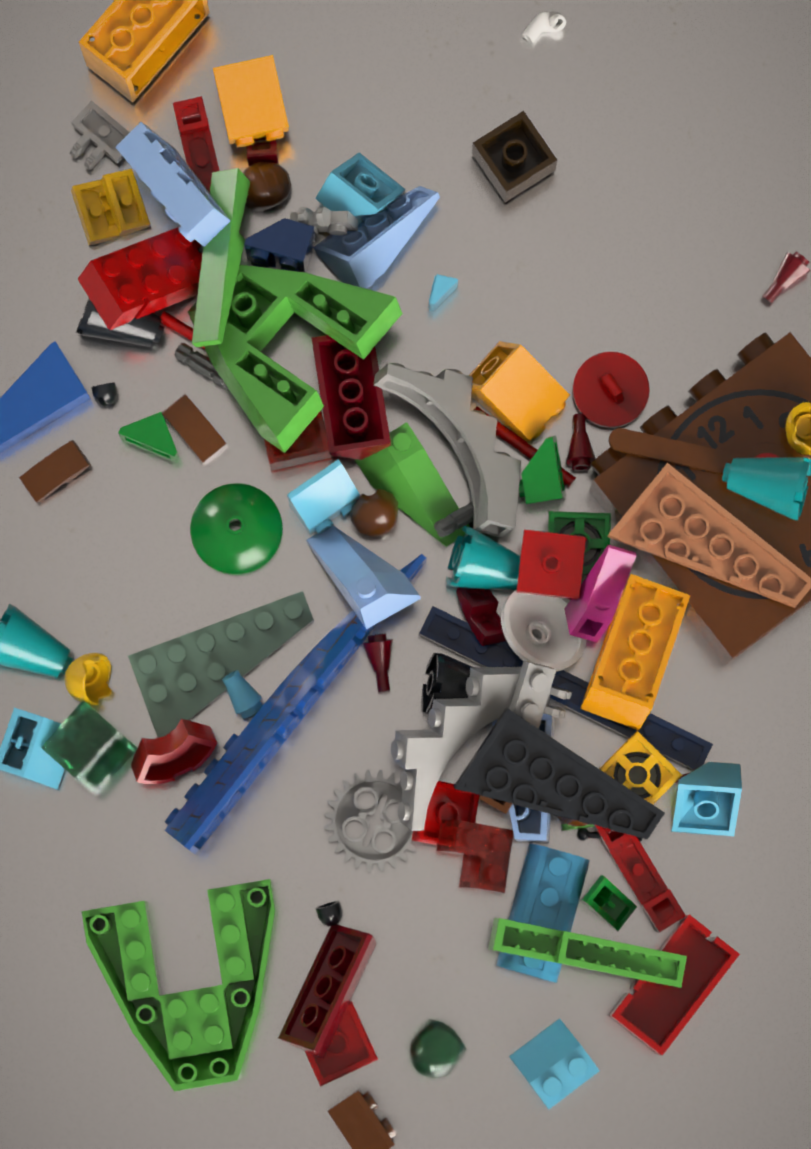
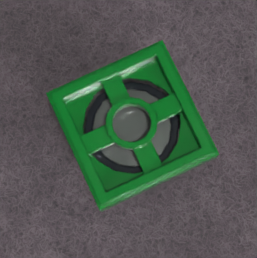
M549 511L548 532L586 537L582 579L586 578L606 547L610 545L611 538L607 536L611 532V513Z

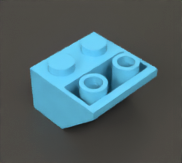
M14 707L0 747V771L58 790L78 730Z

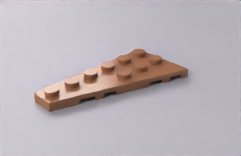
M668 463L607 536L793 608L799 604L811 589V578Z

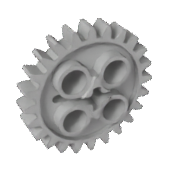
M366 770L365 779L363 780L355 773V783L351 785L348 781L343 780L345 790L343 792L337 789L333 790L338 800L327 801V804L334 808L333 812L324 813V817L332 819V823L324 826V829L334 831V834L327 840L328 842L338 841L339 845L334 850L335 854L344 850L346 854L343 861L346 863L353 857L356 869L359 868L362 862H365L368 872L371 871L373 864H378L380 871L383 872L385 862H389L393 868H396L395 858L397 857L406 862L407 857L404 853L406 849L414 853L416 852V848L411 844L413 831L400 823V819L396 821L391 820L386 815V809L389 805L402 802L403 789L400 782L398 784L394 783L395 773L393 772L388 779H383L382 770L378 771L376 778H372L370 771ZM370 792L373 794L375 803L371 808L364 809L357 804V798L361 793ZM386 795L387 800L380 814V820L384 823L382 826L376 825L369 845L364 847L362 843L370 827V822L366 818L367 816H374L381 796ZM351 821L360 822L364 828L362 835L358 838H350L345 832L347 824ZM383 832L388 833L393 839L391 847L386 850L377 848L374 843L375 837Z

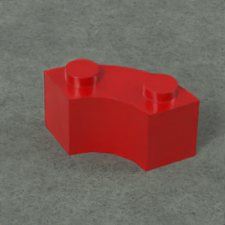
M181 719L176 728L165 736L155 739L141 738L132 760L131 768L136 781L139 783L162 784L175 781V777L191 769L193 772L210 757L218 742L210 726Z

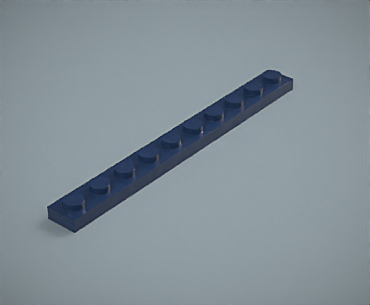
M432 606L419 632L420 636L483 667H522L523 660L516 655L507 642L482 646L467 622ZM564 670L556 671L552 686L571 691L572 695L570 699H561L550 694V700L628 739L638 731L663 756L693 771L703 766L713 746L712 743L651 713L647 716L640 730H636L584 711L580 707L589 683Z

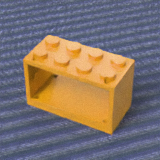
M114 0L79 41L86 66L133 103L210 13L208 1Z
M630 574L613 620L607 629L580 709L640 730L653 708L690 595Z

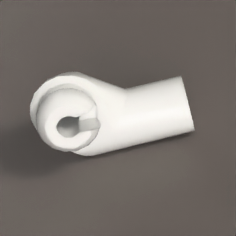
M558 12L538 13L521 35L529 43H534L542 32L562 30L566 25V18Z

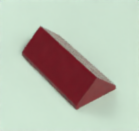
M328 335L311 337L320 397L324 405L322 409L329 454L363 460L391 446L382 388L374 386L375 374L379 371L376 348L374 347L363 360Z
M337 924L330 927L282 1028L279 1039L321 1059L324 1058L377 944L372 935Z

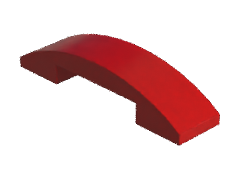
M200 96L174 102L173 107L186 163L210 193L212 172L219 171V166L203 98Z
M594 825L616 866L657 931L661 932L686 917L636 836Z

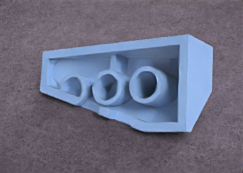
M418 186L387 205V209L383 212L362 216L363 222L358 224V231H347L346 235L330 234L313 248L343 283L366 289L372 286L375 280L386 272L440 198L439 193Z
M332 525L323 533H317L306 540L366 629L420 600V595L404 573Z

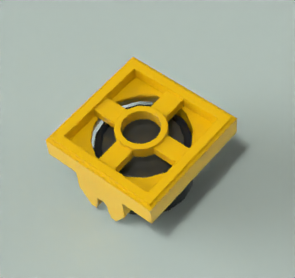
M638 731L600 768L601 771L651 804H654L682 776Z

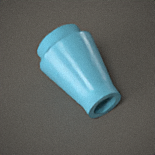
M238 670L229 673L222 679L235 714H240L245 719L257 713L263 706L261 702L262 696L241 676Z

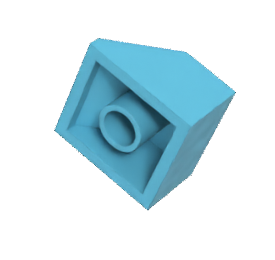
M338 459L288 493L287 498L289 506L311 535L314 532L321 534L333 525L332 520L340 514L344 517L351 514L352 506L360 498V494Z
M560 1018L509 1056L547 1109L552 1108L600 1071Z

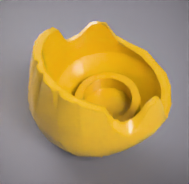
M803 402L794 407L786 420L787 440L790 446L802 455H811V403Z
M88 653L78 657L68 666L64 675L65 687L75 700L87 705H99L100 699L111 694L112 690L108 685L111 664L108 658L100 653Z

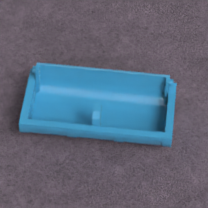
M529 844L508 920L571 932L590 860L545 846ZM499 952L496 966L557 983L562 964Z

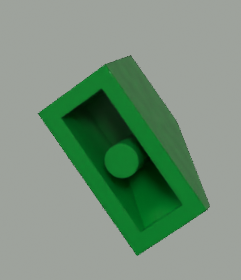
M550 436L544 440L521 473L522 479L519 482V494L521 498H525L526 504L566 497L556 436Z

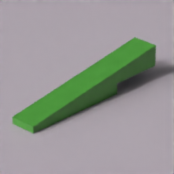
M239 168L212 172L210 194L231 221L205 247L203 246L192 344L195 347L222 344L245 243V238L239 233L250 181Z
M494 918L488 950L678 988L682 987L687 956L502 918Z

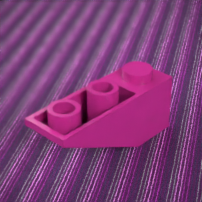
M611 545L606 547L582 582L579 600L571 599L564 608L570 635L598 642L613 620L634 564L636 552Z

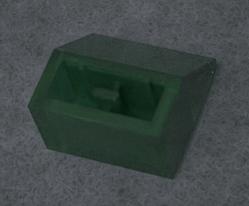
M84 700L41 747L96 796L138 749L125 735Z

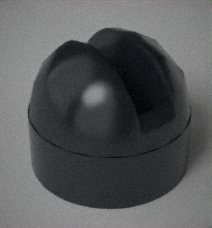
M115 382L91 387L93 397L98 404L106 406L115 402L117 398Z
M340 901L329 902L315 908L319 920L327 926L336 925L342 918Z

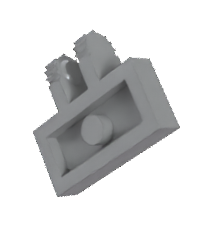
M91 100L71 122L73 127L83 135L74 144L69 153L72 157L77 158L86 150L90 142L95 144L97 148L86 158L83 165L88 170L94 168L103 158L104 154L108 155L118 164L124 157L115 147L130 133Z
M300 207L298 212H291L290 220L314 226L315 236L318 235V232L346 235L347 231H358V218L349 211H331L326 207H318L313 212L308 207Z
M524 660L509 710L539 729L543 713L565 718L566 710L558 706L546 705L549 694L561 699H570L572 692L552 686L556 669Z

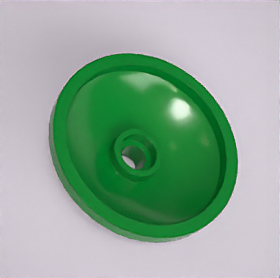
M232 483L213 489L200 500L191 518L190 535L197 554L209 567L228 575H245L261 569L275 556L281 544L283 524L276 504L265 492L248 484ZM232 521H239L241 527L239 530L233 531L230 529V523Z

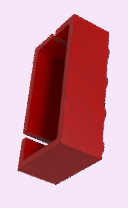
M179 227L91 260L78 277V281L107 328L112 330L131 322L134 317L139 319L198 295L203 252L200 253L198 251L201 247L200 243L195 239L192 242L188 241L178 230Z
M690 914L682 919L659 949L660 951L687 956L682 987L678 988L636 979L630 987L635 991L634 994L626 993L609 1014L611 1018L660 1056H663L740 955L718 936L708 941L706 938L712 932Z

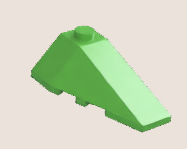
M406 422L389 433L391 446L363 460L355 459V462L373 489L376 491L377 489H383L392 493L398 501V509L407 514L422 529L447 548L455 543L458 535L464 537L465 532L460 528L448 536L440 537L434 525L435 522L446 518L447 515L458 510L459 507L425 449Z

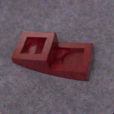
M458 587L456 593L462 611L480 644L485 646L507 641L502 630L501 617L496 612L499 601L489 589Z

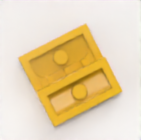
M132 169L105 174L101 180L74 185L71 188L89 246L110 241L150 226Z

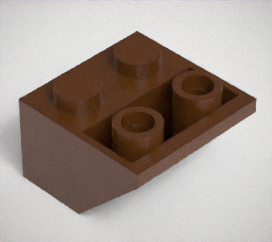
M359 1088L327 1111L352 1149H390L395 1145L393 1137L397 1133L387 1118L380 1120L375 1112L379 1106L369 1091L363 1094Z

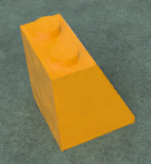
M273 55L213 68L229 144L236 143L237 147H245L254 144V139L266 137L267 141L283 138L284 133L289 132Z
M499 341L469 374V376L473 377L471 397L509 430L522 439L529 441L537 438L545 430L546 426L544 424L551 416H556L564 409L565 401L570 396L520 344Z

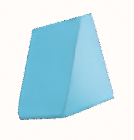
M439 274L434 277L428 304L429 311L434 312L457 289L458 279Z

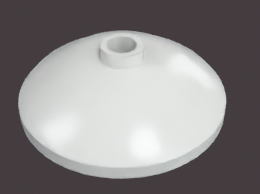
M515 590L505 601L501 612L502 630L509 646L523 661L549 666L556 669V671L571 667L582 656L587 640L569 634L564 608L570 600L516 593L517 590Z

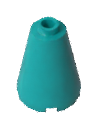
M733 458L731 464H725L722 481L727 482V489L790 519L799 520L808 490V477L806 476H811V458Z
M463 526L461 530L465 532L464 537L457 536L447 569L453 570L452 578L446 576L447 585L460 588L517 590L521 555L477 530Z
M8 604L0 620V665L56 678L60 673L65 675L66 669L73 661V658L68 656L70 649L16 606Z

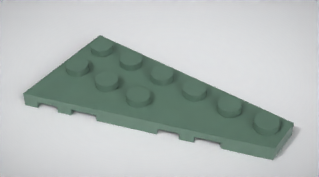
M303 591L129 655V661L157 737L165 736L174 730L181 719L190 721L191 718L206 706H209L224 694L227 689L222 679L226 675L238 670L244 678L247 673L264 662L272 653L314 622Z

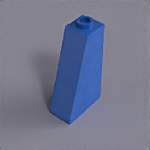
M56 341L51 343L0 398V453L90 399L86 389Z

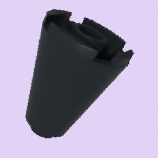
M88 299L83 318L80 319L76 333L83 336L150 347L152 342L159 343L165 326L160 325L162 318L151 313L139 319L134 317L131 322L109 330L91 300Z
M433 653L425 674H429L428 681L422 687V711L429 714L433 706V699L468 698L466 681L470 677V667L472 666L445 654Z

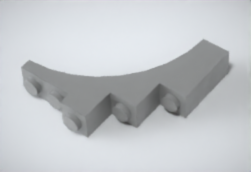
M387 363L375 374L374 386L392 392L417 407L434 422L448 439L461 461L469 482L474 507V529L478 532L500 538L515 529L521 460L512 458L505 452H494L497 418L487 416L482 411H470L473 377L464 375L456 369H444L436 377H433L429 372H417L407 369L399 363Z
M470 667V677L466 681L468 698L433 699V706L428 715L431 730H395V740L391 744V756L393 762L404 768L400 775V785L403 789L402 802L398 805L400 823L411 831L424 830L430 799L436 783L448 762L468 739L484 726L498 719L505 708L509 709L522 667ZM550 694L548 696L546 705L550 704Z

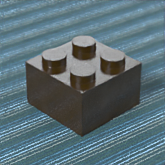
M524 111L473 142L472 155L504 202H507L556 171L557 158Z

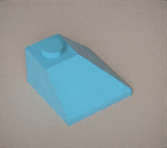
M359 152L330 172L315 199L331 211H349L354 216L378 213L401 196L406 189Z
M708 762L679 779L672 831L734 836L742 792L740 764Z

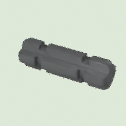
M181 343L174 354L178 360L183 363L188 362L189 367L208 379L211 377L213 382L219 386L225 385L208 357L198 351L194 352L193 348L186 343Z
M473 502L447 515L446 518L435 522L434 528L440 537L448 536L455 532L456 529H460L474 521Z

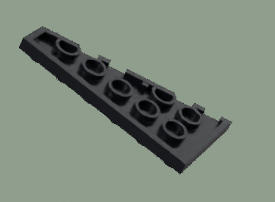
M505 708L453 787L457 790L479 794L484 797L513 803L514 805L578 820L579 822L597 825L644 839L650 837L665 812L508 708Z

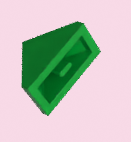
M162 412L120 428L118 434L122 440L178 462L179 454Z
M602 874L597 877L580 900L583 905L617 931L621 929L637 908L627 896Z

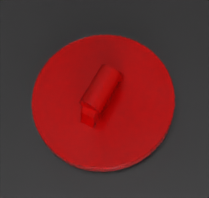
M603 352L590 357L578 369L573 382V398L579 412L587 420L601 427L616 428L633 422L643 412L649 398V381L644 369L636 360L619 352Z

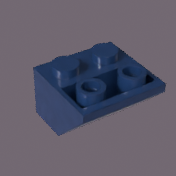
M286 218L281 219L246 238L244 246L247 260L251 261V265L256 267H273L280 270L307 273L314 250L313 247L316 244L314 226Z

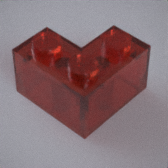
M321 411L285 453L264 439L271 471L331 458Z
M441 820L436 851L463 856L459 887L485 892L505 893L513 830L461 820Z

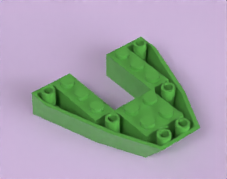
M239 265L222 344L204 346L212 365L261 437L285 453L322 410L324 405L317 390L261 352L293 313H296L364 360L403 313L395 296L304 272ZM197 301L188 310L189 316L193 324L195 320Z
M271 879L207 890L222 985L162 995L148 902L139 901L82 911L86 943L132 1033L174 1092L238 1081L261 1003L275 914Z

